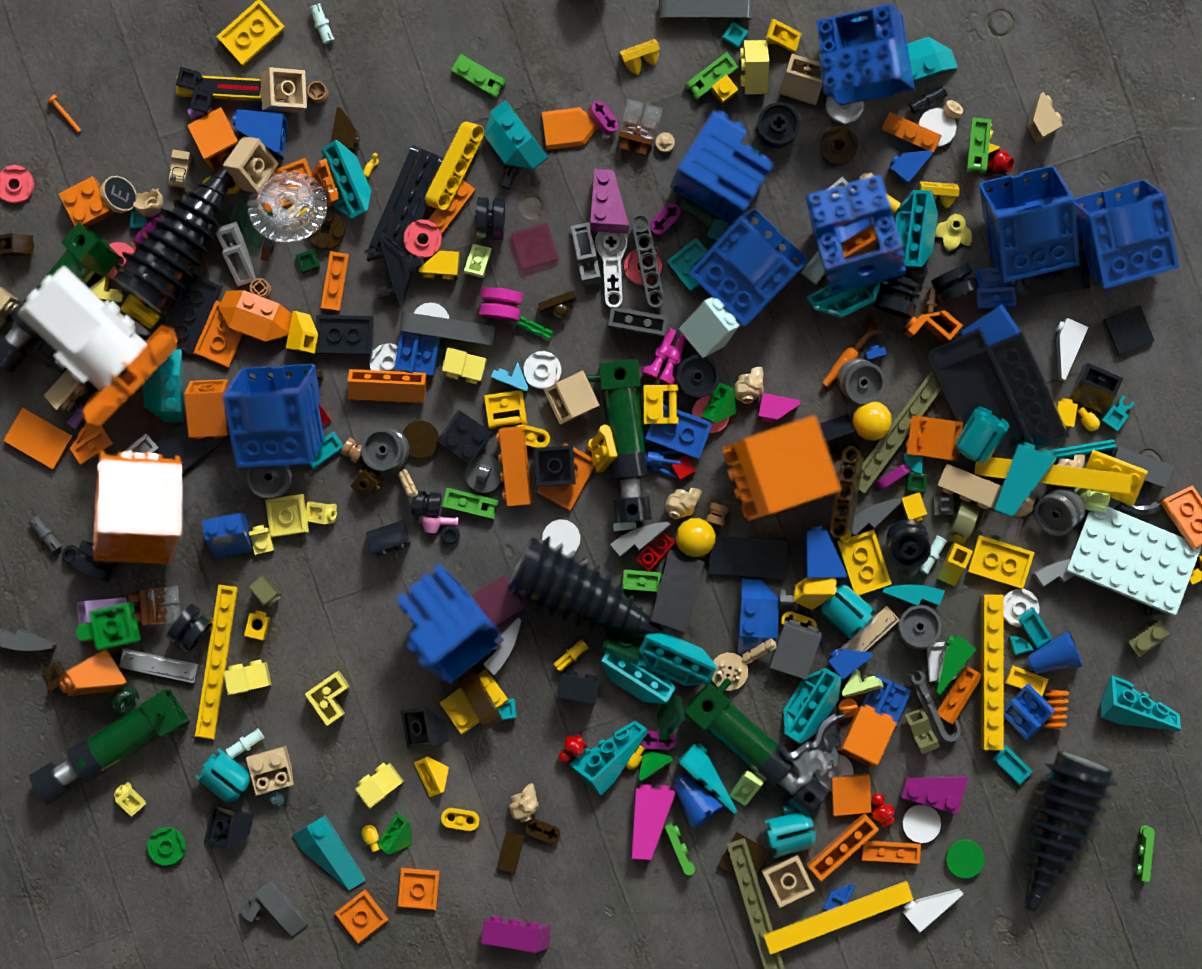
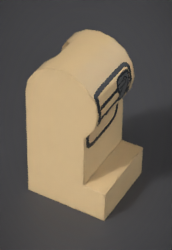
M172 151L169 186L186 187L193 157L190 152Z

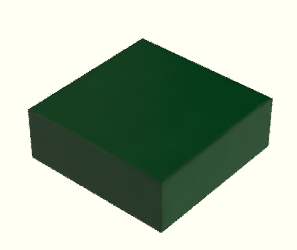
M314 249L295 255L302 274L320 268Z
M908 472L906 491L925 494L928 474Z

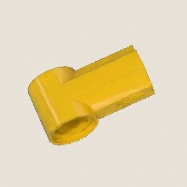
M132 294L128 295L120 307L122 312L131 318H135L149 329L155 326L160 317Z

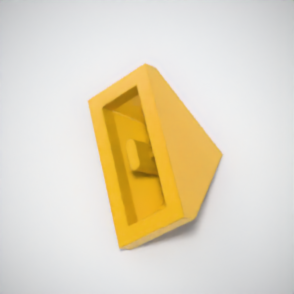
M430 757L414 762L429 797L444 792L449 767Z

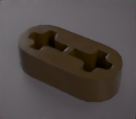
M532 818L525 825V831L528 835L545 842L555 843L560 838V829L553 824ZM536 822L537 827L541 828L542 831L535 830L533 833L528 825ZM551 829H554L557 837L549 839V835L544 833V830L551 831Z

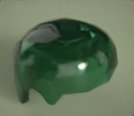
M121 686L113 691L110 696V704L115 713H122L133 708L136 705L135 698L139 699L137 689L133 686Z

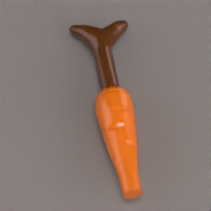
M868 318L867 329L863 336L853 347L847 348L834 364L830 373L822 382L826 387L837 378V374L845 362L858 358V352L871 337L885 334L883 330L875 327L872 319Z

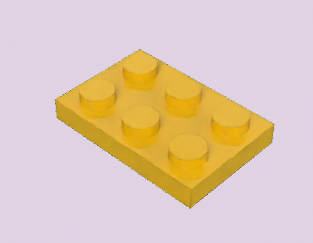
M257 0L217 35V38L244 66L285 29V26L261 0Z
M1095 450L1092 451L1086 469L1133 474L1130 494L1091 490L1110 494L1111 498L1134 506L1147 475V470Z
M874 530L852 536L846 542L837 541L852 589L856 594L861 595L892 585Z
M978 535L967 572L1023 589L1035 552Z
M487 669L478 674L497 708L508 701V698ZM461 687L440 702L462 735L480 722Z

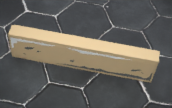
M885 606L854 635V638L849 639L840 647L839 651L841 649L867 651L899 621L898 617Z

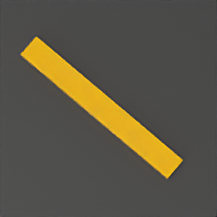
M990 457L984 463L976 462L974 475L1006 479L1013 460ZM1052 465L1039 483L1130 494L1133 474Z
M218 585L213 617L214 622L211 629L195 737L215 739L238 587Z
M904 881L763 935L771 955L914 899L908 882Z

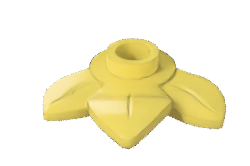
M953 214L946 222L937 225L935 237L943 238L944 247L950 252L956 249L960 243L970 246L972 232L966 227V221L963 216ZM959 221L960 225L958 227H954L953 222Z

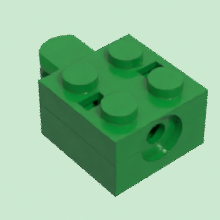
M133 602L89 611L91 622L80 624L76 630V635L81 641L95 640L97 649L140 641Z

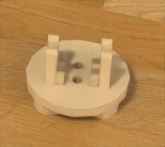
M726 652L718 655L713 660L717 670L712 677V681L717 687L726 678L732 681V684L726 689L728 691L738 689L745 683L748 677V667L741 656Z

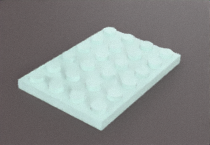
M1107 507L1105 513L1089 510L1066 572L1175 616L1202 546L1192 550L1184 538L1110 507Z

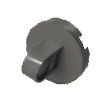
M479 455L474 458L471 464L468 463L466 466L465 477L472 489L477 492L487 493L495 490L501 484V471L503 470L499 461L494 457Z

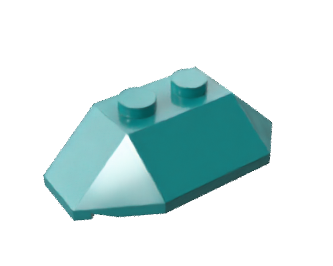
M925 37L908 43L914 83L958 68L952 50L932 38Z
M506 100L490 112L484 136L506 165L534 170L549 158Z
M335 140L322 148L321 160H327L334 185L339 194V199L334 207L352 219L368 210L371 189L357 156L338 140Z
M913 190L910 196L897 209L895 225L903 248L905 266L922 267L933 252L938 212L931 190Z
M881 281L831 295L828 285L806 296L814 310L842 318L876 301Z
M175 349L143 382L144 407L165 423L185 422L182 349Z
M669 633L646 635L639 649V653L643 656L651 671L684 686L702 683L709 684L717 670L715 663L702 648Z
M633 646L609 647L600 662L613 683L643 702L666 704L675 689L671 679L649 669L639 650Z
M823 668L821 671L808 675L807 680L802 679L783 710L784 732L786 735L801 744L817 733L821 722L829 716L839 699L840 676L827 668Z

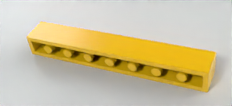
M981 595V674L983 675L981 678V749L1004 750V595Z

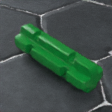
M520 316V321L516 323L517 326L526 328L527 331L537 336L541 335L545 340H550L553 334L551 330L544 329L543 326L531 320L527 321V318Z

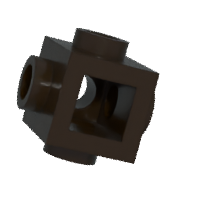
M371 467L361 468L356 473L355 477L357 478L350 487L365 499L371 493L376 494L382 487L380 483L385 478L381 476L379 470H374Z

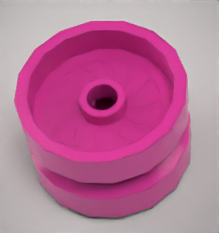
M482 288L481 299L491 303L479 305V316L506 321H520L521 310L510 305L517 306L522 304L523 293L504 288Z

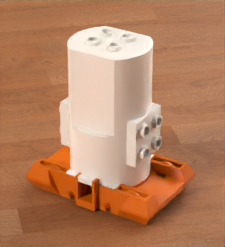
M63 266L52 277L48 275L40 284L41 288L39 290L35 289L26 298L27 302L17 314L56 350L54 356L57 359L55 361L63 368L66 366L71 371L70 375L76 381L81 380L84 383L88 380L97 388L86 400L87 405L83 408L86 422L100 426L177 348L176 343L178 339L173 327L161 324L144 341L134 332L135 321L127 314L124 316L120 313L121 308L114 301L110 303L106 300L103 303L67 267Z

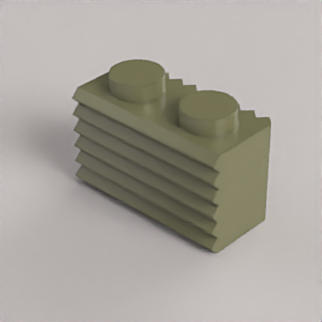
M268 576L260 577L248 587L263 606L274 605L281 599L279 596L281 591H278L279 588H276V585H274V582H271Z
M1153 620V623L1150 622L1149 625L1137 631V634L1134 633V636L1125 640L1124 643L1135 657H1140L1169 637L1170 633L1161 621Z

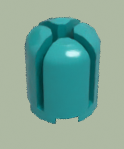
M975 408L956 439L957 449L966 458L975 462L984 463L988 461L1009 428L1008 423L1003 418L999 421L995 416L991 415L992 411L986 408Z
M847 585L837 586L835 595L822 603L820 608L822 615L850 640L855 637L854 635L876 613L869 604Z
M218 748L217 751L219 753L217 755L212 754L202 766L201 775H195L194 778L224 802L231 803L241 796V791L244 792L249 786L251 775L245 768Z
M796 812L764 820V823H768L769 828L765 830L769 847L774 848L776 854L772 855L773 858L810 849L816 843V832L814 830L780 838L776 837L813 827L814 824L809 815L805 816Z

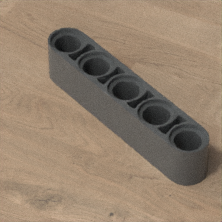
M659 0V20L749 21L752 20V0Z
M638 215L633 218L632 231L646 301L650 308L659 309L664 303V294L650 224L646 216ZM638 220H642L646 226L644 229H637L635 223ZM647 239L650 245L647 248H642L639 246V241ZM644 258H651L653 265L646 267L642 261ZM648 277H655L657 283L654 286L648 285L646 282ZM658 295L661 298V302L654 305L651 303L650 297Z
M402 312L399 331L493 346L495 326Z

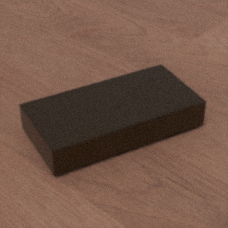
M506 830L497 869L516 873L525 835Z

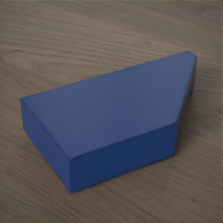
M849 884L830 891L822 909L828 911L846 904L855 885Z

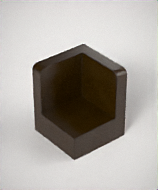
M60 661L52 663L51 666L42 671L48 681V684H46L48 690L54 691L59 688V679L66 673Z

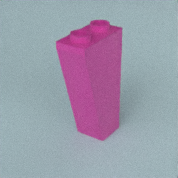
M640 784V787H636L632 859H652L675 795V790L671 789V786L659 785V788H651L652 785Z

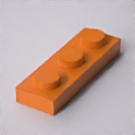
M889 112L882 127V130L933 153L942 135L891 112Z
M464 180L461 181L449 207L446 210L436 209L428 219V221L438 227L441 236L475 192V189Z
M330 251L321 302L322 309L341 310L349 254Z
M965 665V668L961 671L938 709L939 717L953 724L983 675Z
M867 840L862 845L861 860L920 864L921 844Z

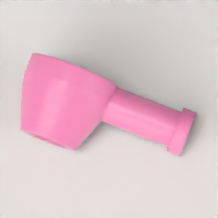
M423 515L422 524L424 531L436 533L440 525L458 527V517L445 518L439 516L437 518Z

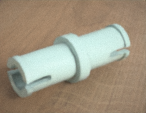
M321 4L309 7L315 21L314 26L318 29L323 44L334 41L335 39L328 25L329 20L325 18Z
M938 535L936 536L931 545V554L928 560L918 567L920 571L929 574L935 561L939 560V554L947 540Z
M257 728V730L246 737L242 736L239 738L240 741L227 748L226 752L234 759L242 752L251 750L250 747L265 739L264 735Z

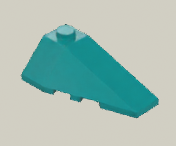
M1115 676L1109 678L1101 701L1102 718L1123 725L1172 731L1181 730L1180 714L1161 702L1156 703L1148 698L1149 694L1146 692L1140 693L1133 688L1134 685L1129 681Z
M633 721L616 731L615 736L606 741L604 739L599 741V745L591 750L589 748L584 750L582 756L575 758L569 765L589 787L602 795L616 781L648 730L637 721Z
M693 743L678 759L679 763L697 780L699 779L709 791L714 793L727 808L736 814L737 810L709 757L706 755L708 750L700 743L698 745Z
M326 814L293 834L302 852L348 890L366 880Z

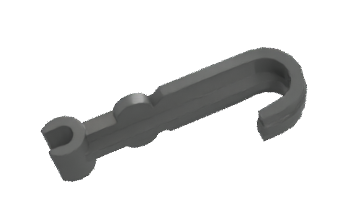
M915 671L917 675L916 680L914 675L908 674L907 679L915 689L936 739L942 743H952L957 740L961 732L958 720L956 719L952 724L953 733L948 735L924 682V674L921 671Z

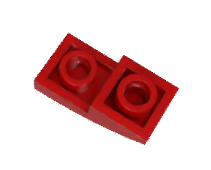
M663 531L635 559L650 571L672 547L675 541Z

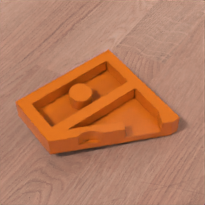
M323 159L318 162L312 175L327 206L330 207L335 205L339 199V194L334 185L327 160Z

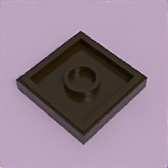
M736 831L731 842L743 838L746 839L757 876L770 850ZM727 847L718 866L736 876Z

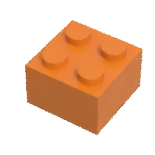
M93 176L59 193L74 225L80 222L85 227H89L114 214L105 205L104 198H101V186Z

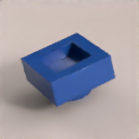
M879 345L869 347L868 352L864 353L865 359L868 361L885 356V347L879 348Z

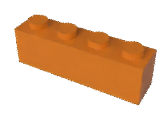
M349 369L347 380L348 399L425 403L426 373Z
M525 427L501 428L499 433H497V444H501L499 462L503 463V471H501V481L505 482L503 500L507 501V506L531 504L532 493Z
M863 813L810 860L807 866L822 881L879 829Z

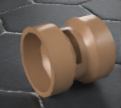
M314 81L309 84L307 92L311 100L315 103L325 102L328 98L326 86L320 81Z
M256 278L250 284V291L252 294L267 298L271 293V286L265 279Z
M350 437L341 449L340 454L351 457V461L357 464L362 457L361 445H357L356 441Z
M711 502V512L707 515L706 521L724 526V518L729 511V507Z

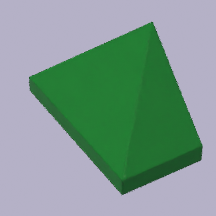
M718 383L702 414L703 418L715 423L736 414L734 389L722 383Z
M644 750L639 772L640 781L673 760L671 755Z
M397 813L377 842L378 846L389 855L412 845L411 823L403 815Z

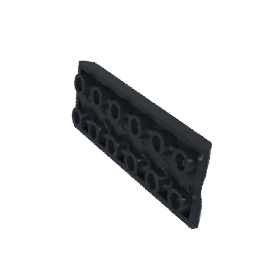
M415 145L411 146L368 249L380 246L377 233L381 231L407 254L409 253L403 242L404 233L411 223L423 220L428 208L425 197L444 159L443 157Z

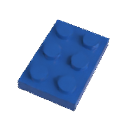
M663 404V418H669V406ZM677 410L679 424H650L646 440L699 459L713 423Z

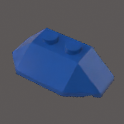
M742 578L737 655H743L748 651L751 652V649L762 643L765 644V641L769 639L774 641L777 639L779 599L761 579Z

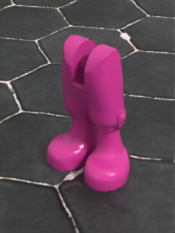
M671 328L666 333L659 347L655 349V361L650 366H645L641 371L646 377L657 379L660 368L667 358L666 367L659 378V382L664 385H675L673 370L682 361L681 356L687 338L681 333L676 341V346L670 345L676 333V330Z

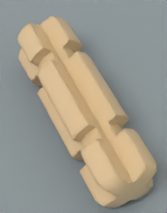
M407 470L399 471L398 477L409 498L413 499V497L418 495L416 487Z
M773 639L765 641V644L762 643L750 650L751 652L748 651L742 655L743 661L746 664H750L754 659L757 660L768 654V651L775 650L777 648L776 642Z

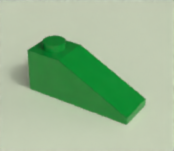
M958 634L950 635L944 643L946 646L943 649L934 690L938 694L942 693L976 650Z

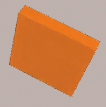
M868 773L831 777L833 816L871 812L870 775Z
M401 868L398 907L436 910L440 871Z
M366 889L334 913L357 944L389 920Z

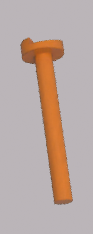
M55 94L52 95L47 103H52L74 130L79 133L81 129L56 101L58 97Z

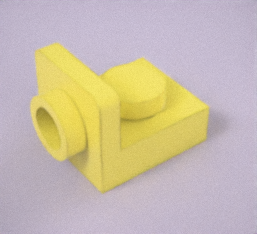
M307 502V521L320 524L335 523L337 505Z
M264 525L252 527L253 531L248 532V534L251 536L254 554L274 551L269 528H264Z
M129 782L119 786L115 791L114 797L116 802L131 817L146 804L145 800L132 789Z

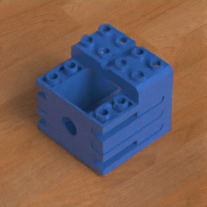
M891 3L816 20L821 51L819 62L824 94L837 104L843 106L915 90L904 16ZM857 17H867L861 20H852Z
M714 111L679 165L670 188L732 226L744 214L773 164L768 157L764 155L759 156L753 152L754 150L750 146L741 144L747 133L744 130L745 126L737 121L733 123L728 120L729 117L724 112L719 111L716 113Z
M1047 166L1022 172L1018 176H1005L984 181L980 184L983 219L986 222L989 255L993 259L995 267L998 268L999 274H1002L1004 283L1079 265L1074 198L1055 167Z
M875 175L847 183L845 187L839 188L837 186L809 194L805 198L812 232L831 295L906 274L902 244L881 176ZM873 182L877 183L875 186L870 185ZM852 188L858 189L857 191H851ZM834 193L839 194L837 197L832 196ZM873 224L878 237L875 252L846 260L841 243Z
M1139 180L1111 188L1108 191H1100L1074 199L1078 237L1082 239L1088 273L1104 289L1179 268L1166 194L1146 180ZM1138 187V193L1134 194L1133 190ZM1120 193V198L1116 199L1115 195ZM1098 198H1102V202L1100 204L1096 203Z
M753 208L742 215L693 267L689 274L715 299H718L741 324L746 326L792 280L809 260L786 237H783L758 210ZM753 217L758 219L757 224L752 222ZM766 231H771L772 236L767 237ZM780 244H784L786 246V249L784 251L780 249ZM794 257L799 258V264L794 263Z
M303 364L286 365L277 368L275 366L244 368L239 371L223 395L237 467L310 464L314 461L313 457H316L317 451L320 450L321 444L325 441L319 411L321 397L315 365ZM287 372H291L293 376L287 375ZM250 374H254L256 378H251Z
M439 563L434 567L436 572L430 576L426 573L419 582L409 587L411 592L408 595L402 593L397 599L400 602L398 607L404 614L408 613L411 616L409 621L416 628L408 636L410 641L408 646L420 657L419 660L426 669L428 668L441 681L446 680L448 683H451L497 647L504 639L477 602L471 598L464 587Z

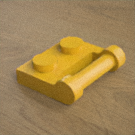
M644 385V424H679V418H677V391H679V385ZM663 391H669V418H663Z
M522 390L484 395L489 430L499 426L519 423L522 425L527 424ZM520 411V416L494 419L493 414Z
M602 425L598 430V434L587 443L588 450L592 452V463L595 466L596 473L604 472L617 457L611 429L607 425Z

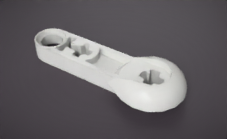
M598 232L595 245L604 264L605 302L610 308L611 306L619 307L622 303L621 259L627 247V238L624 233ZM608 237H613V240L617 241L614 247H609V244H606V239L609 240ZM611 275H615V278L619 280L615 282V289L619 288V292H607V288L611 289V283L607 282ZM611 294L618 295V304L611 305L608 302V297Z

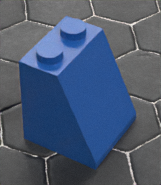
M237 109V113L233 115L232 121L237 132L241 136L260 139L269 152L279 158H284L288 124L286 117L279 113Z
M1000 305L958 334L961 336L980 327L988 345L1017 334L1020 330L1003 305Z
M238 513L202 520L205 540L215 559L254 552L251 536L248 534L250 530L247 514Z
M808 527L809 531H804V577H846V571L827 531H822V527Z

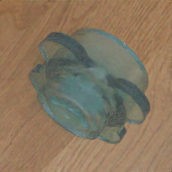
M280 789L271 791L269 799L272 806L275 805L276 808H280V805L284 804Z

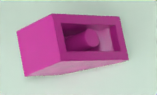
M763 393L757 417H761L763 422L772 423L773 420H778L799 406L801 400Z

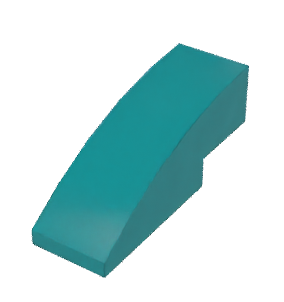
M896 585L885 587L881 590L882 593L916 606L920 604L921 599L935 605H940L945 593L943 590L922 585Z

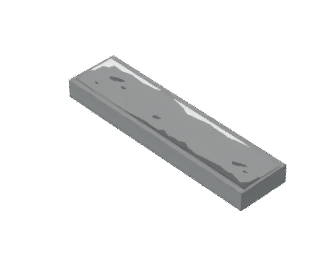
M125 648L122 650L119 664L120 668L195 683L199 664Z

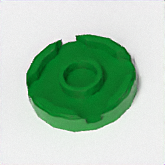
M160 828L153 832L147 844L148 854L155 863L163 866L173 865L180 861L185 854V838L175 828Z
M967 839L951 844L945 857L949 870L961 878H971L979 874L985 861L984 852L981 847Z

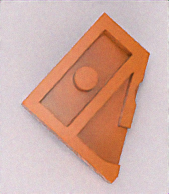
M87 422L79 432L78 438L73 442L70 450L79 464L83 465L100 454V451H104L114 444L102 425L97 426Z

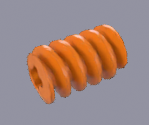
M1047 689L1050 690V693H1046L1044 696L1050 699L1047 703L1055 712L1042 727L1063 730L1061 727L1066 726L1067 723L1061 720L1067 718V715L1062 712L1068 710L1063 704L1069 702L1064 696L1069 695V692Z

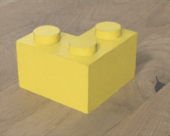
M767 40L744 41V48H740L741 71H744V75H741V87H744L745 94H768L769 55Z
M447 348L442 371L446 373L448 378L458 380L459 377L466 378L465 382L477 384V381L482 382L487 359Z
M261 660L252 661L250 666L243 667L242 664L229 666V670L224 672L228 695L272 685L267 662L262 663Z
M337 671L305 693V695L325 724L329 725L345 714L334 697L350 686L340 671Z
M385 763L381 764L375 769L376 774L372 777L368 774L358 782L359 786L356 790L369 808L403 782V779L391 763L387 765Z

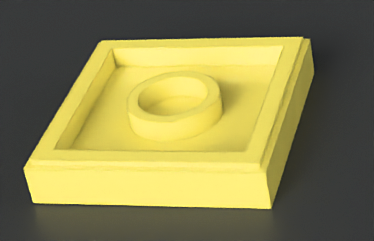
M304 494L265 500L271 538L309 532Z

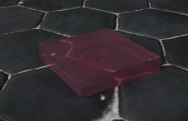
M547 222L511 233L522 270L559 259Z
M505 575L472 594L474 600L494 626L524 608L517 595L510 599L511 591L506 589L508 580Z

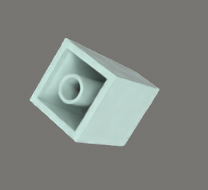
M712 297L704 301L682 324L679 330L704 358L723 348L737 330L739 324L718 299Z

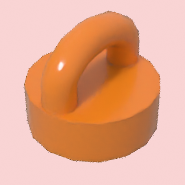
M845 698L840 701L838 710L840 714L845 713L846 717H852L858 710V705L853 699Z

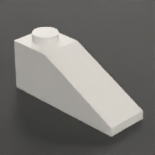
M1069 318L1064 319L1063 322L1060 321L1056 328V332H1058L1056 336L1058 380L1060 381L1066 380L1088 329L1087 326Z
M955 889L920 898L916 901L912 900L905 905L903 913L921 932L958 900L963 893L960 889Z

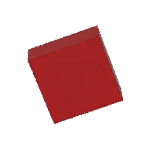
M687 454L675 460L680 461V465L669 464L678 480L696 471Z

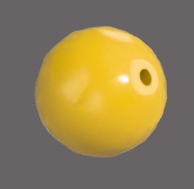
M874 401L859 405L853 414L852 423L859 436L866 440L874 441L886 436L891 428L892 417L886 406Z
M691 518L683 522L678 528L676 543L685 555L702 557L714 547L715 532L706 520Z

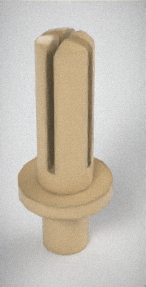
M931 286L929 302H926L928 313H933L934 307H937V303H935L937 290H934L933 286Z

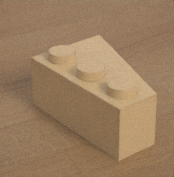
M946 464L938 486L943 487V492L951 495L954 492L960 494V499L970 502L971 499L977 501V506L987 510L988 507L995 508L1003 487L949 464Z

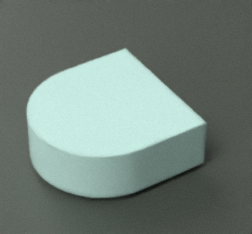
M635 521L613 524L614 531L637 529Z

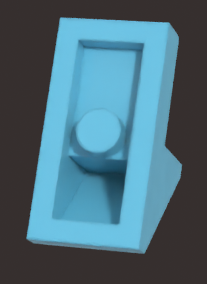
M518 363L512 377L509 376L510 372L500 368L498 371L493 370L492 379L528 392V386Z

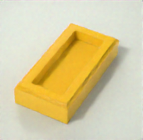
M1012 665L1005 683L1019 689L1030 684L1043 696L1049 679Z

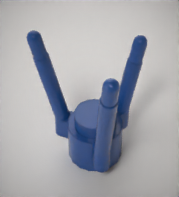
M654 449V452L649 451L647 466L651 467L653 471H658L677 479L675 473L660 467H662L663 463L680 465L681 462L664 459V455L660 454L681 452L673 449Z

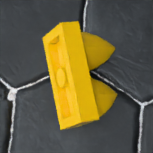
M653 39L619 53L627 68L633 74L639 75L641 56L649 64L655 65L659 57L658 50H660L656 39Z
M922 181L919 183V190L932 191L934 201H936L937 195H940V201L945 208L950 207L954 203L956 196H959L960 189L958 184Z

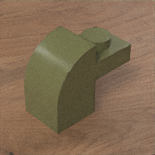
M961 500L945 540L964 546L975 526L980 507L971 502Z
M923 708L905 714L909 730L921 754L940 747Z

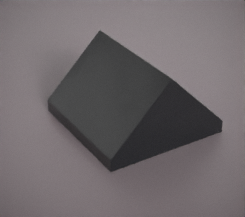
M848 414L819 424L830 460L841 457L847 447L852 446L860 450L856 430Z

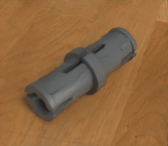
M39 516L33 518V521L29 522V525L39 535L40 541L43 540L52 553L62 547L52 534L53 531L46 527Z

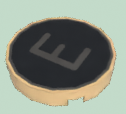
M111 176L100 187L101 198H104L105 205L112 211L125 213L134 208L133 203L136 202L137 194L135 188L125 178Z

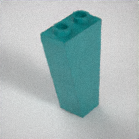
M1024 442L1023 445L1019 444L994 510L1014 516L1055 463L1057 457L1053 456L1054 452L1046 449L1040 452L1035 450V445Z

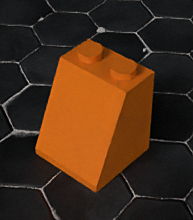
M221 107L187 125L204 160L214 174L223 167V164L240 141Z
M228 379L189 382L184 393L189 437L203 439L208 436H214V438L228 436L229 425L223 395L229 388Z
M107 649L68 670L59 679V686L68 696L115 692L126 683V680Z
M865 705L864 707H859L841 740V746L836 751L869 767H874L878 765L897 723L892 721L893 718L884 713L882 715L875 713L876 709Z

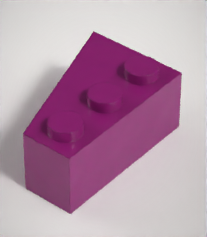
M594 169L590 231L624 234L629 232V223L614 170Z
M966 775L904 777L899 796L958 814L968 777Z
M491 916L490 919L484 920L481 943L536 953L549 948L551 925L536 922H520L518 919L502 920L500 916Z

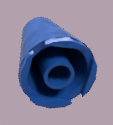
M1070 631L1062 633L1030 654L1029 660H1027L1030 671L1034 670L1035 673L1074 669L1083 666Z
M681 774L674 780L675 784L673 787L692 829L704 824V821L711 819L723 808V805L689 774L686 776Z

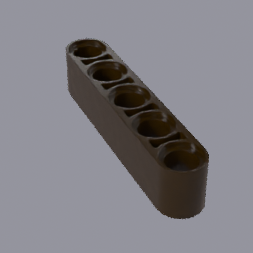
M852 446L845 448L842 453L838 477L841 490L836 491L830 526L831 535L839 542L848 541L852 535L864 461L863 455ZM852 454H857L853 461H849ZM854 472L851 479H846L848 473ZM846 491H851L849 497L843 498ZM847 509L846 516L840 517L842 510ZM844 528V533L837 536L838 530Z
M473 666L456 679L486 730L503 720Z

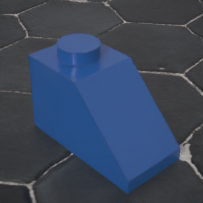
M931 151L903 153L900 157L896 155L890 162L892 167L889 171L907 185L933 153Z
M837 648L829 654L830 658L827 661L841 679H844L869 660L873 654L871 652L841 649L839 651Z

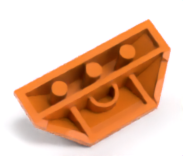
M244 290L225 292L219 305V310L230 330L265 343L282 337H288L292 313L281 304Z

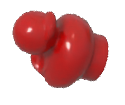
M997 150L993 159L988 157L986 173L990 169L995 174H1001L1004 171L1009 173L1014 166V158L1010 157L1005 150Z
M580 735L566 737L564 744L566 750L559 752V761L567 763L571 760V756L576 758L582 756L583 750L587 748V745Z
M875 793L871 801L877 807L872 812V817L881 826H888L895 821L893 816L895 812L894 807L891 804L884 803L885 798L881 793Z

